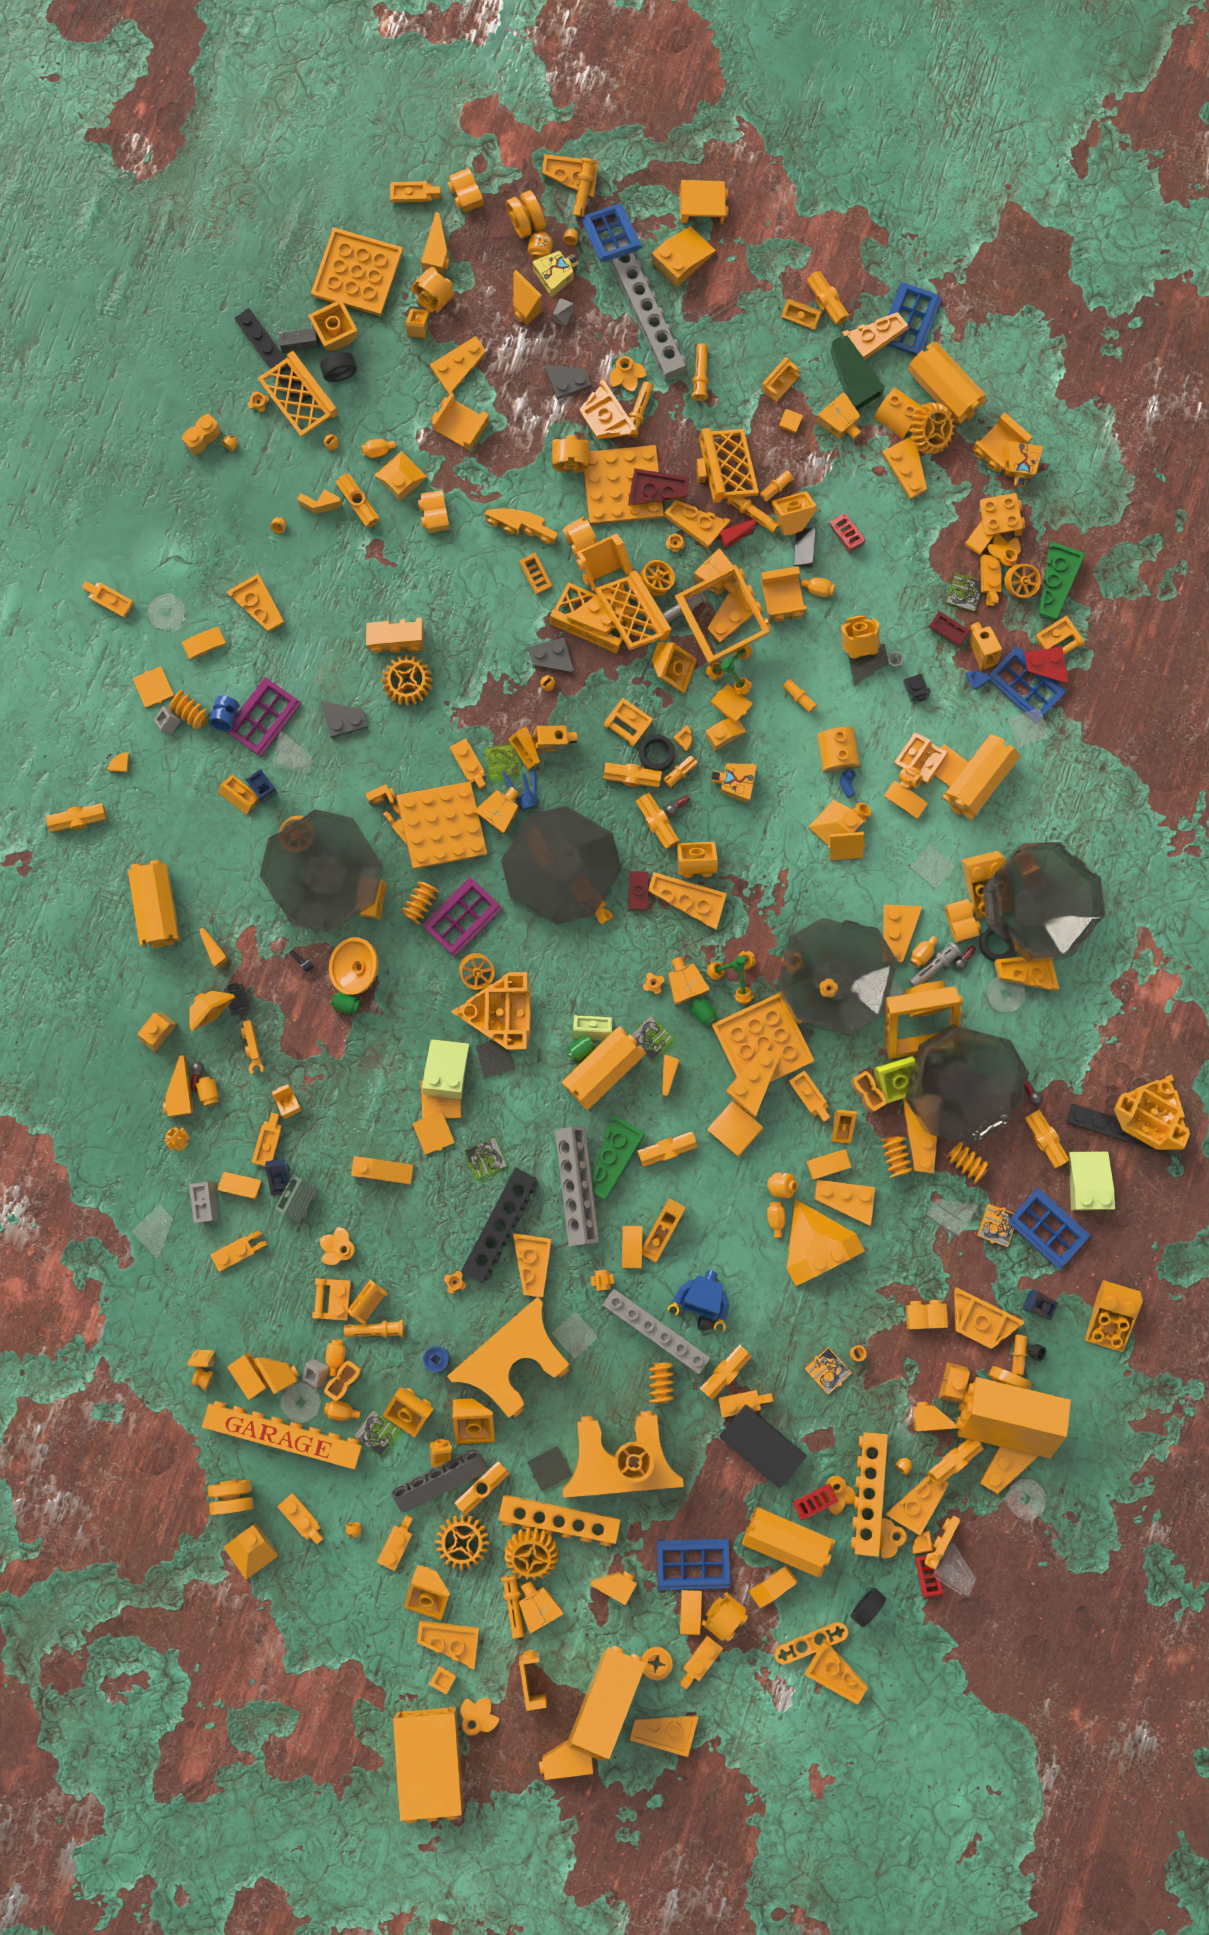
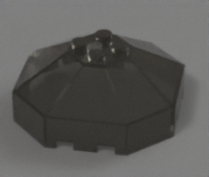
M567 806L530 814L501 859L511 902L522 906L537 917L543 916L556 925L594 916L622 873L613 833Z
M314 809L304 818L293 822L285 827L283 831L268 838L259 876L292 925L329 933L375 904L384 866L352 817Z
M1061 842L1023 843L1014 849L983 887L987 926L1028 962L1065 960L1072 957L1082 942L1093 932L1098 922L1105 917L1101 877L1085 867L1086 864L1076 855H1071L1065 849L1066 846Z
M821 918L789 936L776 990L795 1022L850 1036L882 1018L885 1014L886 998L890 995L898 961L878 928L867 927L849 920L841 923ZM832 979L834 983H837L838 991L834 997L829 998L828 996L824 997L821 995L819 986L822 981Z
M950 1025L919 1045L905 1099L924 1132L950 1140L977 1144L1008 1124L1012 1107L1021 1106L1024 1095L1022 1091L1025 1081L1028 1080L1029 1072L1011 1040Z

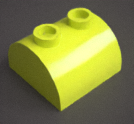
M913 1056L874 1068L878 1089L885 1096L886 1104L922 1093L917 1064Z

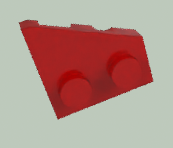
M1062 646L1024 653L1027 672L1058 680L1062 683H1068Z

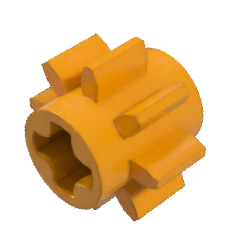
M911 765L909 769L903 768L899 775V780L902 781L900 785L909 790L912 787L917 788L922 781L921 771Z
M175 1127L166 1133L167 1139L164 1141L171 1151L174 1149L182 1151L188 1146L189 1142L187 1140L190 1137L184 1128L179 1130Z
M609 1270L594 1271L595 1276L591 1277V1286H596V1291L611 1289L610 1284H615L614 1274L609 1275Z

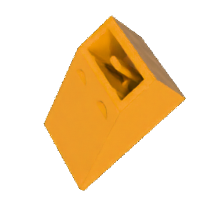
M999 851L961 860L964 879L970 900L975 908L976 919L1013 910L1005 859Z
M1103 1280L1095 1300L1085 1341L1123 1352L1143 1303L1141 1291Z

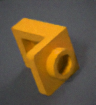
M289 1084L281 1086L272 1092V1096L284 1119L302 1111Z
M438 1439L435 1442H429L432 1468L451 1460L452 1447L449 1440Z

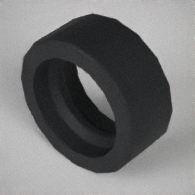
M348 352L334 353L320 362L323 378L328 382L346 380L357 371L354 357Z
M655 734L648 736L640 745L639 759L641 764L646 769L665 771L674 761V745L664 735ZM652 743H661L667 748L668 757L663 763L653 764L647 759L646 749Z
M995 924L988 927L979 939V948L982 955L993 962L997 959L1009 958L1017 947L1015 933L1003 924ZM1001 932L1007 936L1009 947L1006 952L995 954L988 949L987 939L992 933Z
M876 1588L870 1589L855 1606L850 1617L861 1627H865L881 1610L886 1602V1597Z

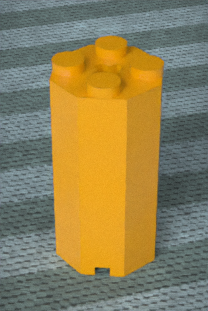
M937 342L930 343L927 346L929 350L919 352L909 364L910 368L907 371L937 403L948 407L947 411L952 412L950 417L954 418L956 424H962L965 420L969 421L975 416L976 413L974 411L978 407L981 408L988 401L986 394Z
M992 734L989 735L942 796V799L952 806L950 809L953 813L957 815L962 814L969 820L975 818L1021 757L1012 745L1007 747L1004 745V739Z
M161 860L150 861L148 865H142L141 863L131 865L128 875L140 946L147 948V944H151L152 948L172 945L174 940L177 942L181 941L169 867L166 864H162Z
M620 1026L561 1082L566 1090L587 1111L646 1055V1052L640 1046L636 1047L637 1041L630 1034L626 1036L627 1033Z
M756 1507L752 1514L749 1527H747L742 1544L746 1547L821 1578L825 1568L823 1565L827 1566L831 1558L829 1551L832 1550L835 1540L760 1507Z

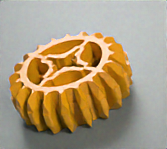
M927 403L921 405V408L916 409V414L912 415L914 420L910 422L912 429L908 431L912 432L910 439L914 440L912 445L917 446V450L926 454H935L948 447V442L952 441L951 435L955 434L952 432V429L956 427L952 424L954 418L950 417L952 412L947 411L948 407L942 406L940 403Z
M408 655L405 656V660H402L399 656L397 663L391 660L392 667L386 665L388 671L382 673L386 678L381 679L382 683L385 684L383 690L387 691L386 696H392V702L398 699L399 705H402L403 701H405L406 706H409V701L416 705V699L422 702L423 697L421 695L428 696L429 694L426 690L432 689L430 685L433 682V679L430 678L432 674L431 671H426L428 665H422L423 660L421 659L416 662L415 656L409 660ZM404 668H410V669H409L408 671H406V672L400 671L401 669H404ZM417 672L422 675L420 686L414 680ZM394 676L400 681L397 690L392 686ZM410 678L411 682L404 683L403 679ZM406 690L414 691L412 693L404 694Z
M462 1514L461 1521H458V1517L455 1515L453 1516L454 1523L447 1519L448 1527L443 1524L440 1526L444 1533L437 1532L436 1534L442 1537V1540L438 1539L435 1541V1544H441V1547H438L436 1551L444 1552L439 1558L443 1559L446 1556L448 1558L445 1562L446 1565L450 1561L454 1562L452 1565L453 1569L456 1568L457 1563L460 1564V1570L464 1569V1564H467V1568L471 1569V1561L477 1566L479 1562L476 1558L484 1559L480 1552H488V1549L483 1547V1545L489 1544L488 1540H483L484 1537L488 1536V1532L481 1533L485 1526L477 1527L480 1520L477 1519L474 1524L471 1523L473 1516H469L468 1521H465V1515ZM467 1526L473 1529V1531L468 1534H462L456 1527ZM451 1530L455 1543L447 1549L446 1537ZM458 1536L461 1539L468 1538V1542L465 1543L467 1544L466 1547H464L463 1545L457 1546V1543L459 1542V1540H457ZM475 1536H478L479 1546L474 1554L470 1547V1541ZM462 1550L468 1555V1558H457L452 1553Z
M528 1527L526 1532L520 1529L518 1534L514 1533L512 1535V1539L507 1541L504 1557L505 1561H507V1567L511 1568L512 1574L518 1572V1578L523 1575L526 1581L529 1577H532L535 1581L537 1576L543 1579L544 1573L547 1575L551 1573V1569L556 1567L558 1561V1548L556 1547L555 1540H552L551 1534L545 1536L546 1532L544 1530L539 1533L537 1527L534 1531H530Z

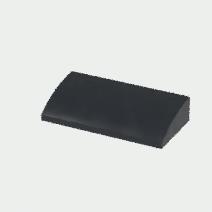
M747 1404L742 1407L719 1435L720 1439L779 1489L807 1457L805 1453Z

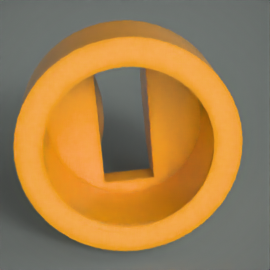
M575 229L566 230L563 241L568 245H576L579 238L578 232Z
M329 434L324 439V445L326 449L334 451L339 447V440L335 435Z
M228 435L222 440V444L233 452L238 446V439L233 435Z
M275 517L270 526L271 530L278 534L283 533L286 528V521L282 517Z
M544 676L540 681V686L544 691L550 692L555 688V680L551 676ZM550 679L551 681L545 687L544 684Z
M860 1345L852 1347L849 1352L850 1358L856 1362L864 1360L866 1357L865 1348Z
M901 1458L894 1466L902 1474L908 1475L911 1471L912 1463L907 1458Z
M353 1522L345 1525L346 1533L350 1538L360 1536L362 1531L361 1523Z

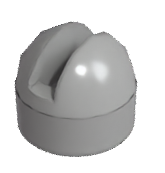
M893 651L888 656V662L890 665L897 667L902 664L903 656L900 652ZM895 654H898L896 662L892 663Z

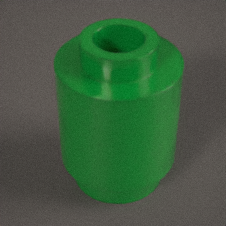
M338 992L337 995L334 994L331 1001L333 1010L348 1015H357L361 1000L357 999V997Z
M698 998L690 1004L693 1007L690 1011L705 1026L718 1017L715 1014L716 1011L705 998L702 1000Z
M587 1035L581 1036L567 1047L569 1050L567 1055L573 1062L577 1060L580 1063L593 1052L596 1046Z

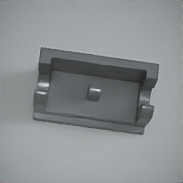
M311 325V329L283 333L282 330H278L282 353L318 348L316 330L313 325Z

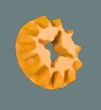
M652 1647L643 1653L642 1662L646 1663L643 1673L646 1677L652 1680H661L669 1675L672 1669V1658L667 1650L661 1647ZM658 1655L659 1662L665 1665H659L656 1672H654V1665L648 1661H655Z

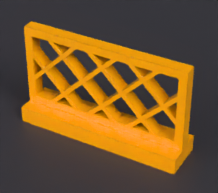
M294 351L287 354L285 360L258 378V381L301 438L330 417L333 419L338 415L334 404ZM288 364L291 368L290 376L281 375V369ZM269 377H275L276 384L275 386H269L264 380ZM279 378L289 379L288 388L278 387ZM292 380L302 383L301 390L291 389ZM277 391L287 392L286 401L277 399ZM290 392L300 394L299 403L289 401ZM303 394L312 396V404L302 403ZM288 405L298 406L297 415L287 412ZM301 407L311 408L310 417L300 416ZM314 409H320L325 415L320 418H313ZM299 419L308 420V427L301 431L298 427Z
M709 428L702 429L699 442L705 460L713 503L721 502L723 498L758 496L759 491L744 429L711 432ZM740 435L741 441L737 444L730 438ZM714 437H720L724 440L721 446L714 442ZM726 443L735 448L732 453L723 448ZM737 450L745 455L742 460L734 455ZM720 451L728 456L725 461L718 458L717 454ZM732 459L738 463V466L733 468L727 462ZM741 466L748 470L749 473L746 476L738 471ZM723 467L732 472L729 477L721 473ZM734 474L742 479L739 485L731 480ZM744 482H747L752 486L753 490H746L741 486ZM728 483L736 489L732 492H726L725 485Z
M636 570L630 572L628 577L595 589L596 594L629 650L659 639L661 642L668 640L671 628ZM627 584L630 589L629 593L619 590V586ZM610 591L614 595L612 598L604 596L602 592ZM616 594L627 597L625 603L615 600ZM628 599L636 600L638 607L627 604ZM612 604L623 607L621 613L613 611L611 608ZM625 608L634 611V617L624 615ZM637 613L645 615L647 621L644 622L636 619ZM621 619L632 622L630 628L622 626L620 623ZM633 624L644 626L643 631L633 630ZM646 628L652 629L656 634L653 636L645 634ZM629 635H636L640 637V640L632 643Z
M568 582L555 609L550 615L549 624L617 654L623 641L621 635L618 638L610 632L603 636L593 630L583 628V625L575 621L570 623L567 621V616L574 611L572 603L581 601L583 605L585 604V599H592L596 596V594ZM569 590L577 592L579 597L569 600L567 594ZM568 605L571 612L564 614L559 612V609L562 606ZM625 621L621 625L629 628L632 622Z

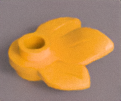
M627 356L620 357L616 362V368L610 373V383L612 387L622 384L626 390L633 392L637 388L638 378L646 377L645 369L641 364L634 363ZM626 364L628 365V368L624 369L622 368V365Z
M996 534L993 544L988 545V550L993 557L1000 559L1003 565L1010 567L1017 562V555L1021 552L1018 538L1007 542L1000 534Z
M341 1227L336 1228L334 1235H325L319 1239L320 1246L326 1251L321 1260L325 1264L337 1265L341 1260L351 1259L355 1253V1246L350 1242L349 1233ZM346 1246L347 1252L343 1253L342 1249Z
M830 1477L826 1484L830 1483L832 1488L835 1484L840 1485L838 1489L833 1488L839 1502L828 1508L832 1514L838 1515L844 1509L845 1504L854 1505L856 1495L853 1488L847 1486L842 1477ZM823 1491L827 1502L830 1501L826 1491ZM817 1494V1499H818L819 1503H820V1504H823V1503L821 1502V1500H820L818 1494Z
M882 1518L879 1548H881L882 1558H890L896 1554L898 1547L906 1542L907 1535L904 1529L895 1526L890 1519ZM894 1533L900 1534V1538L898 1540L893 1539Z
M468 1698L463 1702L461 1706V1715L463 1717L462 1729L466 1734L476 1735L480 1731L489 1732L496 1727L499 1718L490 1714V1698H482L475 1704ZM470 1721L476 1723L474 1728L469 1727L468 1723Z

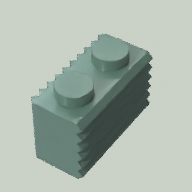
M292 1175L275 1210L301 1222L308 1213L307 1208L310 1202L317 1195L316 1190L318 1187Z

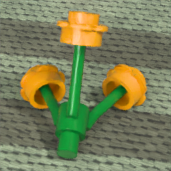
M749 645L735 652V656L729 660H724L722 664L715 662L706 667L707 675H709L710 679L716 680L723 676L724 671L730 673L736 680L734 683L735 693L746 695L750 692L752 683L746 678H739L736 675L733 663L738 658L748 659L753 653L752 648Z
M743 951L734 962L724 966L719 962H711L708 965L707 974L713 980H719L724 975L725 970L733 968L735 972L739 973L741 988L736 990L735 999L737 1002L747 1004L754 998L751 989L745 987L743 969L749 970L756 963L752 952Z

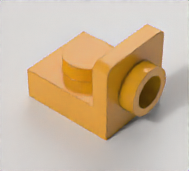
M386 784L365 794L369 804H379L385 800V797H388L391 806L395 804L394 799H396L392 788L388 789Z

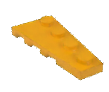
M654 872L648 889L649 893L716 931L727 893Z
M915 1094L902 1099L913 1171L933 1174L940 1096Z

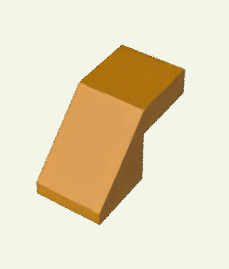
M325 489L317 502L302 493L297 498L299 506L313 514L331 511L342 506L341 498Z
M787 1565L773 1572L765 1581L753 1587L749 1593L759 1608H762L777 1599L798 1581Z

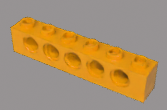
M864 1432V1436H859V1448L863 1449L862 1456H858L857 1468H861V1476H856V1488L860 1490L859 1497L855 1496L854 1508L858 1509V1516L853 1517V1529L857 1530L856 1537H852L851 1549H855V1554L879 1557L888 1434ZM874 1447L878 1450V1456L875 1459L867 1457L866 1451L868 1448ZM872 1467L876 1470L877 1475L874 1479H868L865 1476L867 1468ZM866 1488H872L875 1491L873 1499H866L863 1492ZM865 1508H870L874 1512L870 1520H866L862 1516V1511ZM865 1528L872 1532V1537L869 1540L861 1538L860 1533Z
M503 1495L498 1519L506 1526H514L515 1523L522 1525V1529L529 1527L530 1530H533V1527L541 1529V1532L544 1530L546 1534H553V1531L560 1532V1536L572 1538V1535L579 1536L581 1541L592 1542V1539L599 1540V1544L611 1546L612 1543L616 1544L620 1525V1518L508 1495ZM517 1508H523L526 1515L524 1518L519 1519L515 1516L514 1511ZM536 1512H543L545 1514L543 1522L535 1521L534 1514ZM556 1516H562L565 1519V1523L559 1527L554 1524L553 1519ZM575 1520H582L584 1522L582 1530L574 1529L573 1522ZM595 1524L603 1525L604 1531L601 1534L593 1532L592 1528Z

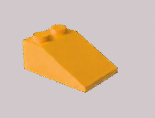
M689 226L661 244L652 253L651 263L677 288L706 262L716 250Z

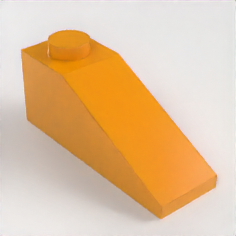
M436 212L422 256L421 266L423 271L434 267L440 275H444L445 269L448 270L450 258H448L440 214Z
M184 1055L179 1056L165 1096L166 1102H163L164 1113L168 1114L170 1118L194 1115L187 1057Z
M354 1156L351 1176L411 1185L414 1165Z
M668 1198L642 1247L643 1256L657 1262L686 1208L685 1206Z

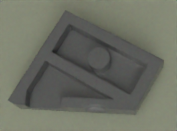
M545 365V371L557 400L591 388V382L585 368Z
M564 637L528 647L533 667L548 668L554 671L561 670L570 674L574 673Z
M321 702L331 738L367 729L361 708Z

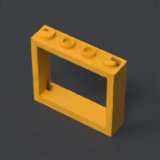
M736 564L675 595L709 665L770 635L769 629L772 628L768 619H763L761 615L763 609L758 601L754 602L752 596L755 594L750 584L746 586L743 580L746 576L742 568L738 569ZM735 576L762 631L713 656L686 600Z
M956 986L886 998L884 1044L888 1059L957 1048V1040H960L959 1029L961 1028L959 1017H962L960 1005H963L962 996L958 995ZM950 1007L949 1031L897 1039L898 1015Z

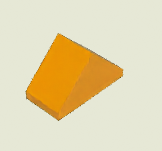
M410 309L406 320L408 337L426 338L428 310Z
M838 1109L834 1112L832 1142L851 1144L857 1112Z

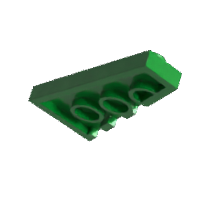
M1050 541L1039 616L1057 622L1084 560L1085 553Z
M611 1114L605 1140L591 1180L593 1193L605 1201L645 1136L643 1131Z

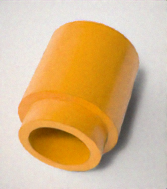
M210 1077L199 1079L196 1087L203 1106L219 1103L215 1079Z

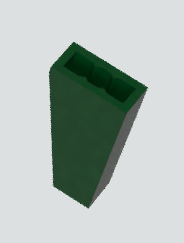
M848 335L835 339L832 342L830 353L843 391L858 411L883 395L885 387Z

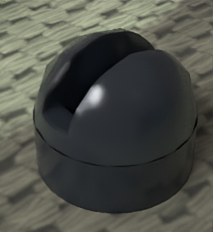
M699 1315L698 1330H709L713 1325L712 1319Z
M1039 1344L1032 1345V1349L1029 1350L1030 1357L1037 1361L1043 1360L1046 1355V1348Z

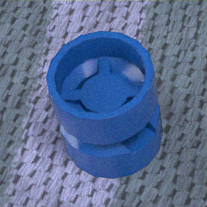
M217 696L213 705L214 710L211 711L208 720L209 724L218 730L230 731L240 706L238 701L228 696Z
M433 1346L425 1351L423 1363L429 1371L439 1372L447 1368L450 1363V1356L445 1348Z

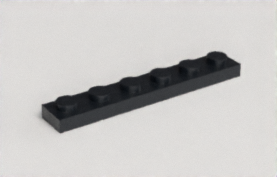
M250 308L234 317L235 322L269 369H272L286 359ZM288 364L281 369V375L290 376L291 368ZM279 378L282 387L288 388L289 379ZM292 380L291 389L301 390L302 383ZM290 392V398L293 402L299 403L300 394ZM303 394L302 403L312 396Z
M1071 1104L1066 1123L1176 1158L1180 1156L1181 1150H1157L1122 1130L1117 1117Z

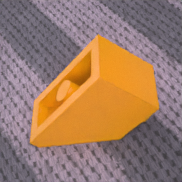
M729 718L707 729L705 738L715 752L747 731L739 720L734 723Z
M928 1401L917 1402V1406H912L914 1431L956 1428V1424L934 1405H929Z
M625 1571L624 1573L616 1572L592 1579L590 1585L626 1605L637 1585V1581L634 1580L635 1576Z

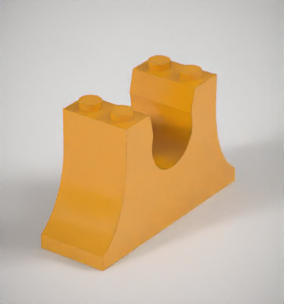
M537 1297L447 1377L451 1382H463L478 1387L487 1393L509 1418L512 1415L516 1418L524 1411L522 1406L525 1402L520 1392L514 1388L510 1381L512 1365L521 1358H531L536 1360L543 1370L555 1378L558 1375L561 1378L569 1371L567 1366L570 1364L553 1345L547 1335L542 1318L543 1302Z
M640 1411V1415L636 1416L634 1427L636 1442L647 1446L654 1457L652 1473L647 1479L638 1483L624 1481L618 1476L614 1467L615 1455L607 1452L601 1443L602 1432L598 1420L593 1419V1416H583L581 1421H577L579 1458L573 1476L563 1486V1498L684 1487L683 1478L673 1471L665 1460L659 1440L657 1415L653 1414V1411Z

